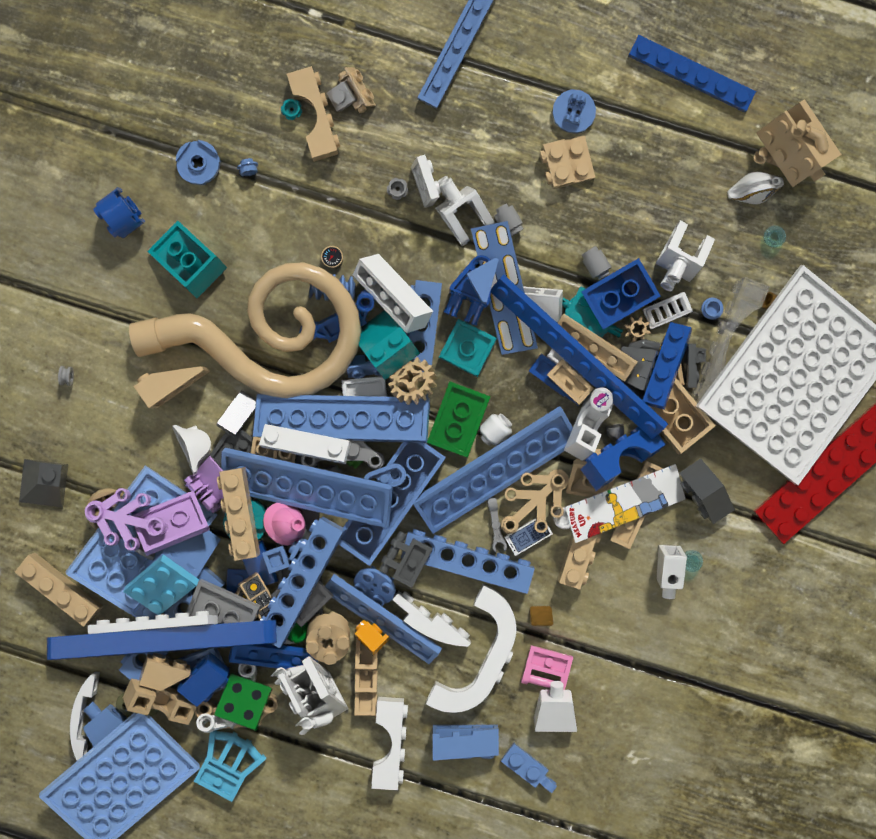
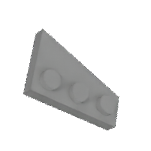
M201 579L197 584L186 613H189L190 617L196 616L195 612L209 611V615L218 616V623L223 624L251 622L256 620L261 605Z

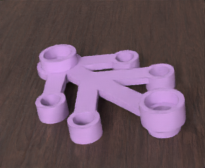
M119 488L114 495L103 502H90L85 508V516L90 522L98 524L104 535V542L107 545H117L120 537L117 533L111 531L106 519L112 520L125 542V548L130 551L137 550L140 547V541L132 536L126 524L147 529V532L152 536H161L166 531V522L161 518L146 520L129 515L139 507L149 506L151 497L148 494H138L133 501L116 512L108 509L119 501L127 502L131 496L128 489ZM122 491L125 492V498L123 499L120 497ZM143 496L146 498L144 504L140 501ZM96 508L99 509V515H98V516L95 515V509H96ZM157 523H160L161 529L159 531H157L155 528ZM111 535L114 536V541L112 543L109 541ZM131 540H134L135 542L133 548L130 547Z

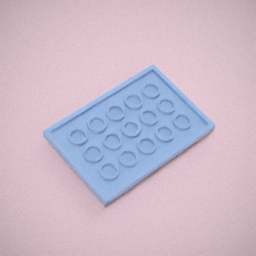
M145 465L128 488L131 494L130 499L127 502L119 501L111 511L116 512L133 501L140 493L148 494L151 497V503L147 507H139L130 513V516L186 494V492ZM145 496L140 500L142 504L146 501ZM198 501L207 524L210 526L217 513L208 512L206 507ZM106 519L111 531L119 535V543L115 546L107 545L104 542V535L100 528H98L66 570V575L136 618L137 616L133 614V610L139 602L123 591L129 582L145 570L144 562L147 558L135 551L127 550L115 523L112 520ZM126 524L132 536L135 537L137 535L135 527ZM111 535L109 538V541L111 543L114 541L113 535Z
M134 712L39 793V798L84 839H117L199 770L200 764L152 717Z

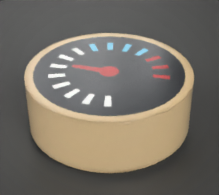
M328 246L322 251V262L328 268H337L343 262V253L336 246Z

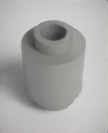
M506 203L496 209L497 214L494 217L497 223L508 221L511 237L524 229L521 225L523 222L513 205L508 206Z
M597 246L581 255L584 259L582 262L592 278L597 277L600 280L610 274L608 270L611 268V265L602 250H598Z

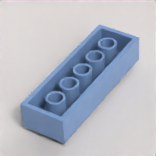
M403 442L386 465L397 463L406 470L405 481L392 489L390 523L388 527L384 528L349 519L343 527L346 531L339 545L370 566L446 457L427 443ZM397 470L391 472V476L394 479H397L400 475Z

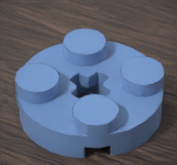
M198 140L185 143L176 155L178 173L185 181L191 184L205 185L212 181L219 172L221 160L218 153L211 144L205 141ZM203 158V166L194 168L195 163L193 159Z

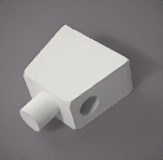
M659 545L657 581L660 587L663 588L662 597L665 599H675L676 589H683L687 556L681 546Z
M553 681L550 683V690L540 691L534 714L535 732H577L572 693L570 690H563L564 684L561 681Z

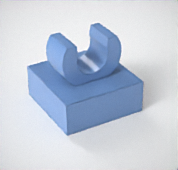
M284 545L262 553L269 574L290 566Z

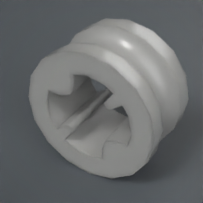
M60 366L58 372L59 385L63 386L66 383L68 386H72L74 380L73 367L66 369L64 366Z

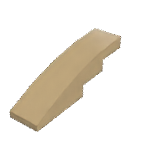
M356 638L354 716L376 717L378 652L373 655Z

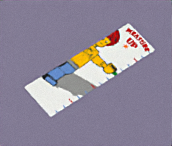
M676 464L566 506L565 509L575 543L685 500Z

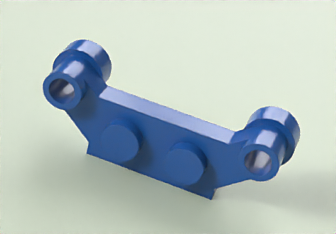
M367 290L361 291L355 303L359 313L360 326L367 324V313L374 307V298ZM337 313L319 322L314 321L316 325L314 339L316 337L327 339L329 343L338 339L340 329Z

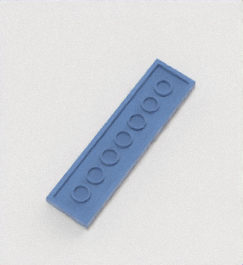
M257 394L253 437L261 438L264 425L267 424L343 440L427 443L430 399L426 397L427 400L424 401L421 398L417 405L412 400L410 405H407L405 401L399 402L396 397L300 395L290 398H279Z
M560 406L421 493L413 505L431 532L434 534L518 481L523 473L534 471L564 452L573 427Z
M224 448L222 451L221 469L223 471L242 467L246 468L250 497L387 528L390 523L393 485L229 448Z

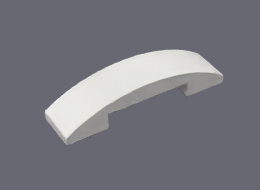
M96 671L88 677L79 690L71 713L70 739L77 761L88 752L89 738L82 735L85 716L83 710L86 708L87 697L92 698L97 694L100 672Z

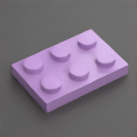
M194 491L132 515L146 520L161 518L166 522V531L161 536H152L147 532V529L134 526L146 556L210 530ZM160 523L156 524L155 528L157 531L161 529Z

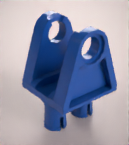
M484 255L473 258L451 284L449 289L451 296L444 310V313L449 315L452 307H454L451 316L457 318L463 300L470 301L471 305L464 321L469 323L472 315H474L471 324L477 326L483 308H487L489 305L491 290L487 304L481 303L466 275L475 269L480 260L486 263L490 261Z

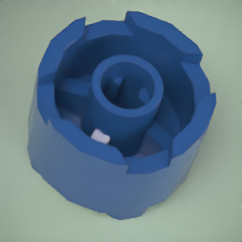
M119 187L96 203L97 207L93 210L101 220L104 219L109 225L107 230L114 238L117 236L125 238L144 224L145 220L138 217L142 214L129 196L124 198L120 194L123 191Z

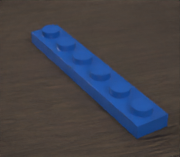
M638 35L628 55L744 113L747 111L756 91L641 35Z

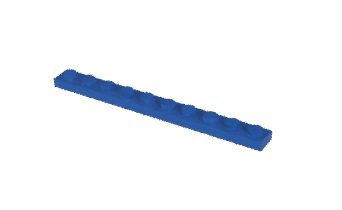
M503 274L491 288V293L596 389L606 388L610 390L613 395V404L651 439L655 438L666 428L668 423Z

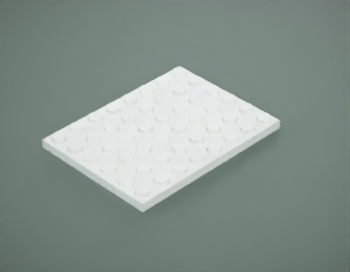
M800 265L697 403L696 407L792 483L799 485L876 380V324L808 268Z

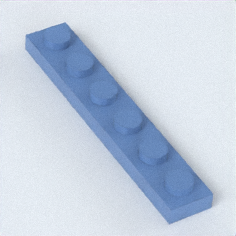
M468 0L418 96V100L435 109L438 108L494 0Z
M334 574L326 583L325 587L334 595L333 599L365 621H368L371 625L375 623L384 634H387L391 639L426 663L430 664L439 655L442 649L440 646L345 582L342 578Z

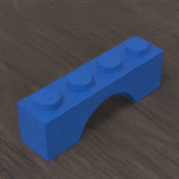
M637 427L630 432L631 435L629 437L625 434L616 440V445L613 446L610 443L600 450L601 454L597 455L595 452L586 458V464L580 470L597 491L612 482L621 473L619 466L620 456L633 457L642 463L658 453L666 445L658 434L655 438L651 439L643 430Z

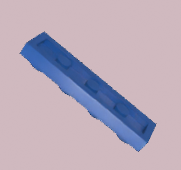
M670 322L643 398L647 405L665 410L692 332L691 327Z
M273 644L231 647L229 662L270 668L282 667L284 669L303 665L302 660L309 656L313 660L315 659L307 652L306 648L285 645L278 648Z

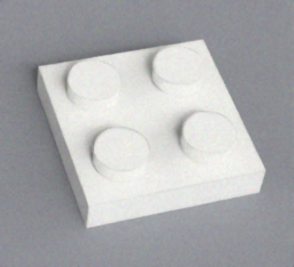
M422 155L415 159L411 170L424 208L434 205L439 198L441 190L439 183L433 179L432 173L434 170L431 161L427 160L425 155Z

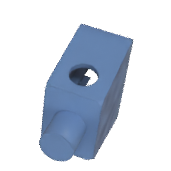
M93 701L83 710L91 719L83 727V730L94 747L124 722L127 717L111 704L101 711Z

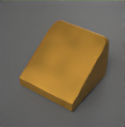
M531 606V625L552 626V608L550 606Z

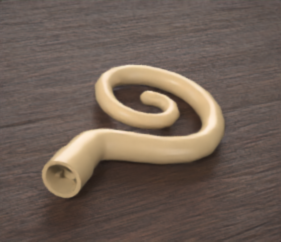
M300 262L285 263L267 271L255 283L249 295L247 313L251 327L265 343L274 349L285 352L300 351L314 340L316 325L311 313L302 306L294 309L293 315L300 321L302 330L297 337L287 338L277 334L267 324L263 313L264 302L277 285L294 280L311 284L326 294L338 315L340 332L337 344L329 358L319 367L306 374L288 377L266 370L250 360L211 320L191 313L176 314L160 319L155 317L131 323L129 325V336L133 350L138 357L163 352L167 348L187 343H195L207 352L234 379L256 392L272 397L290 398L315 394L330 386L347 371V368L358 352L361 326L358 309L350 293L339 279L323 268Z

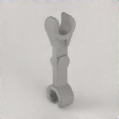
M495 497L487 500L494 532L492 548L494 552H497L495 546L501 542L503 543L504 551H506L507 544L500 530L497 500Z

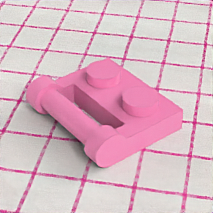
M530 645L521 683L526 685L531 683L550 688V683L554 680L531 675V671L534 669L560 676L559 681L564 684L563 690H565L573 656Z

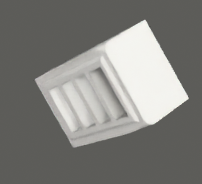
M685 292L642 309L646 321L650 322V330L693 312ZM677 299L680 300L682 307L684 309V311L682 312L680 311L679 306L676 302ZM670 302L675 311V315L673 316L668 306V303ZM663 306V309L666 313V319L663 318L662 313L659 309V307ZM651 310H655L659 321L656 323Z

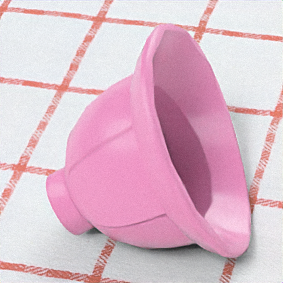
M281 503L272 504L267 508L263 518L265 531L278 544L292 545L294 541L298 542L304 535L306 526L304 517L294 506Z

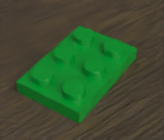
M449 381L427 443L468 458L491 396Z

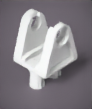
M447 176L437 181L446 199L445 202L435 209L462 246L470 240L454 215L457 212L456 208L467 203L472 207L484 226L495 224L475 189L466 186L459 191L452 178Z
M681 220L676 225L655 263L668 270L660 284L667 291H672L675 284L679 283L681 278L690 282L704 266L715 240L707 235L693 256L681 251L682 249L678 246L688 224Z

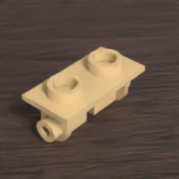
M345 67L346 71L338 75L340 78L339 82L347 81L351 90L354 91L357 101L352 105L355 111L363 113L367 110L366 106H376L373 101L374 96L365 87L360 71L353 67Z

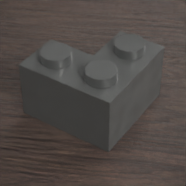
M699 459L679 473L683 480L680 483L687 494L689 492L693 494L691 497L699 507L697 510L704 519L708 518L712 524H715L735 510L725 486L702 459Z

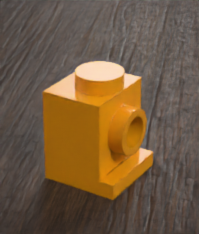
M363 620L355 628L357 630L355 637L373 655L389 641V636L387 634L382 636L383 631L375 623L371 625L368 621Z

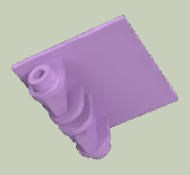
M211 456L198 468L196 475H190L184 481L186 483L185 486L191 491H197L195 493L196 497L198 495L202 496L198 501L204 500L202 504L206 507L207 511L215 513L220 510L221 499L224 498L222 489L219 490L217 484V477L220 476L219 472L223 470Z

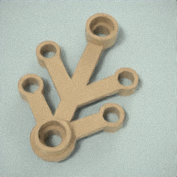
M561 469L552 470L548 475H532L528 472L521 475L520 481L525 486H530L533 483L546 484L541 490H516L513 487L505 490V498L509 501H514L515 499L530 500L513 516L508 515L501 520V528L504 532L509 534L516 532L519 527L518 523L536 506L537 518L534 528L539 533L545 532L548 528L545 521L546 497L552 491L553 506L550 508V513L555 518H560L563 515L564 510L561 506L562 490L567 487L569 477ZM525 475L531 477L529 483H524L523 477ZM560 476L562 478V482L560 484H555V477ZM509 490L515 491L513 498L507 496ZM559 507L561 509L560 514L554 515L553 509ZM508 521L514 522L512 529L506 527ZM543 522L545 524L544 529H537V524Z

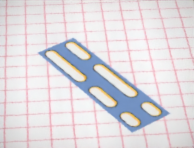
M508 221L471 228L477 256L484 255L490 260L494 258L499 259L491 288L504 274L524 292ZM483 260L479 261L480 266L486 263ZM491 293L489 305L501 354L537 349L534 331Z

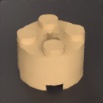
M335 612L322 615L320 613L316 614L307 625V652L315 660L327 665L335 664L336 661L347 654L350 645L348 621L342 615Z

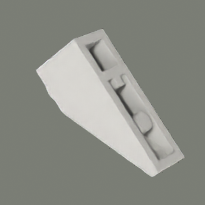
M523 286L525 294L556 322L560 320L563 290Z

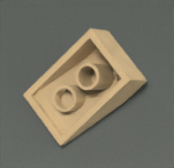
M200 366L152 373L150 375L146 373L137 379L138 383L134 388L148 408L158 409L211 371L206 367Z
M675 378L665 410L652 406L649 407L668 423L666 428L660 433L675 452L680 455L716 425L703 411L696 407V401Z

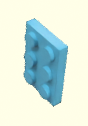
M162 555L129 582L123 592L150 611L161 615L195 588L199 579L165 555Z

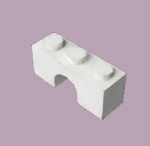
M592 393L585 398L564 451L582 461L595 453L602 435L597 430L601 423L609 417L614 405L612 403V406L605 411L594 409L590 402Z

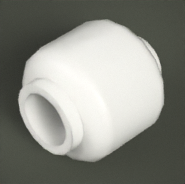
M503 414L490 415L480 426L482 441L489 446L491 444L499 445L512 434V423Z

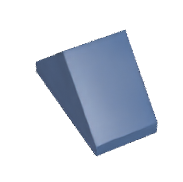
M497 258L488 261L466 275L483 304H487L499 261Z

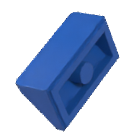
M263 540L258 542L260 555L242 560L248 576L256 572L259 573L264 584L267 586L277 582L278 579L275 572L271 574L268 572L262 555L267 550Z

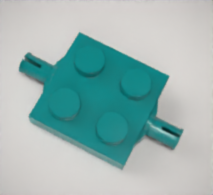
M580 286L576 295L570 301L563 297L562 307L566 308L564 314L601 338L607 332L618 338L621 336L623 329L613 324L604 330L602 329L581 291L585 290L584 287Z

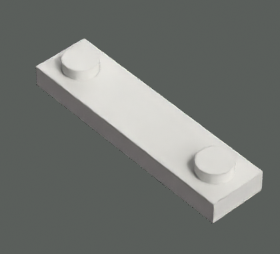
M265 424L259 445L262 448L346 464L351 443L348 440Z

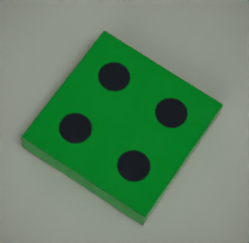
M231 673L214 716L256 731L272 688Z

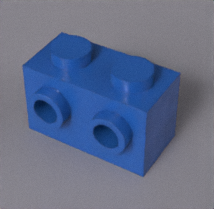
M209 652L191 669L190 676L180 681L177 691L198 707L203 701L206 703L213 696L217 688L221 689L227 683L229 667Z

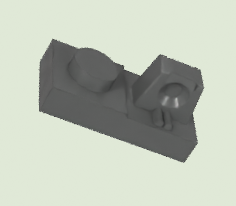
M687 344L681 361L684 385L682 386L684 388H697L699 372L697 371L696 363L706 362V349L696 347V344Z

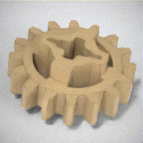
M416 357L414 362H408L396 371L395 375L389 377L392 381L388 384L392 390L391 393L399 402L405 401L407 405H410L412 400L417 405L421 398L426 401L425 395H432L431 387L437 386L434 381L437 379L434 373L435 370L425 359L421 362Z

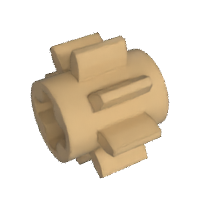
M639 316L637 321L631 317L629 318L631 324L623 325L628 331L624 336L632 337V342H635L637 338L640 340L645 339L644 334H651L646 327L650 322H642V316ZM635 326H641L640 335L633 333L632 330Z

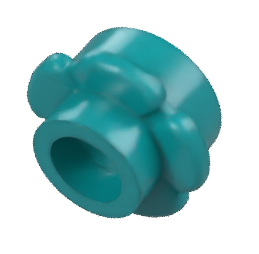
M287 99L284 101L283 106H281V113L285 115L286 119L294 120L302 115V105L296 99Z

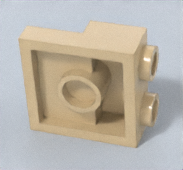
M585 135L543 144L540 158L542 164L546 163L548 171L545 172L547 184L552 185V189L596 178Z

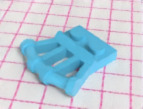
M215 730L209 735L207 757L193 782L232 802L245 777L264 762L266 756L258 752L252 745L251 740L240 738L238 733ZM215 740L228 741L219 759L214 758ZM235 744L242 749L231 767L223 762L232 745ZM247 751L254 759V762L240 772L237 768Z

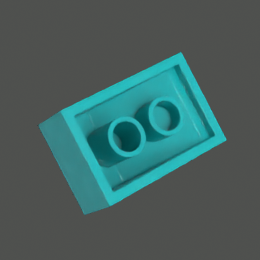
M178 220L147 251L197 299L227 269L226 265Z
M385 310L361 327L359 346L384 380L420 354L403 329Z

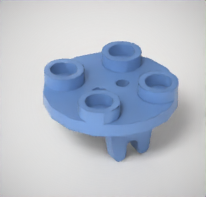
M572 89L563 92L557 97L553 105L552 115L554 123L567 133H582L591 126L596 115L593 99L581 90Z
M373 565L371 568L361 569L355 576L354 588L381 606L390 602L396 592L393 583L394 578L388 577L385 573L375 569L376 567Z

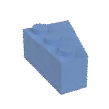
M433 725V761L470 759L473 757L492 759L494 756L499 755L498 725Z

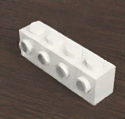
M379 254L359 259L353 276L406 333L425 328L433 310Z

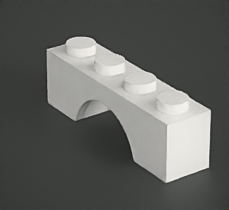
M378 697L376 723L388 731L392 740V747L385 757L374 761L371 789L398 790V783L403 784L404 770H399L400 762H404L405 749L401 748V740H406L407 727H402L403 718H407L408 705H404V698Z

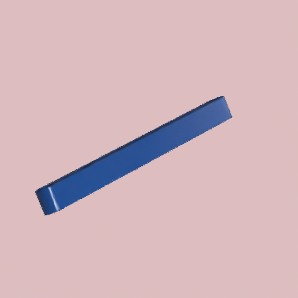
M276 620L47 637V660L277 643Z

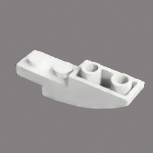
M398 591L394 595L392 600L408 613L404 617V622L415 630L443 643L466 647L471 644L470 639H468L470 635L463 628L457 629L452 625L453 620L445 613L440 615L437 612L433 618H430L431 613L422 605L417 607L413 603L414 598L404 591L402 594Z

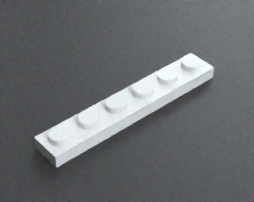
M209 611L195 612L196 616L190 617L189 613H176L175 618H169V615H155V620H149V616L136 617V621L129 622V618L116 619V623H110V620H97V625H88V634L218 624V616L209 615Z

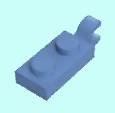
M514 742L501 758L503 764L535 788L540 783L551 793L556 789L557 783L546 776L549 771L548 768Z

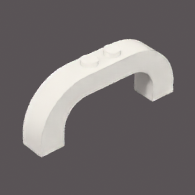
M482 584L474 601V606L490 613L497 623L496 637L476 678L471 684L455 689L435 681L426 699V705L450 713L463 712L474 708L489 695L495 683L499 684L504 674L501 671L504 663L508 664L512 658L513 652H511L516 637V621L513 611L507 600L497 590L486 584Z

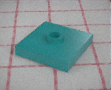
M458 319L438 358L478 377L497 338Z

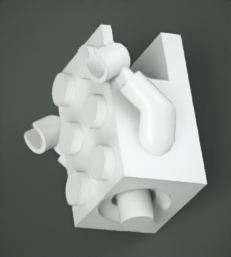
M310 656L302 660L303 665L287 668L286 670L279 667L271 675V677H278L275 684L280 685L285 695H289L291 702H289L290 708L294 714H299L302 718L295 725L303 727V730L299 732L300 735H305L312 727L319 728L330 724L334 717L348 709L330 672Z

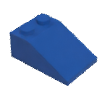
M639 258L581 291L603 330L661 297Z

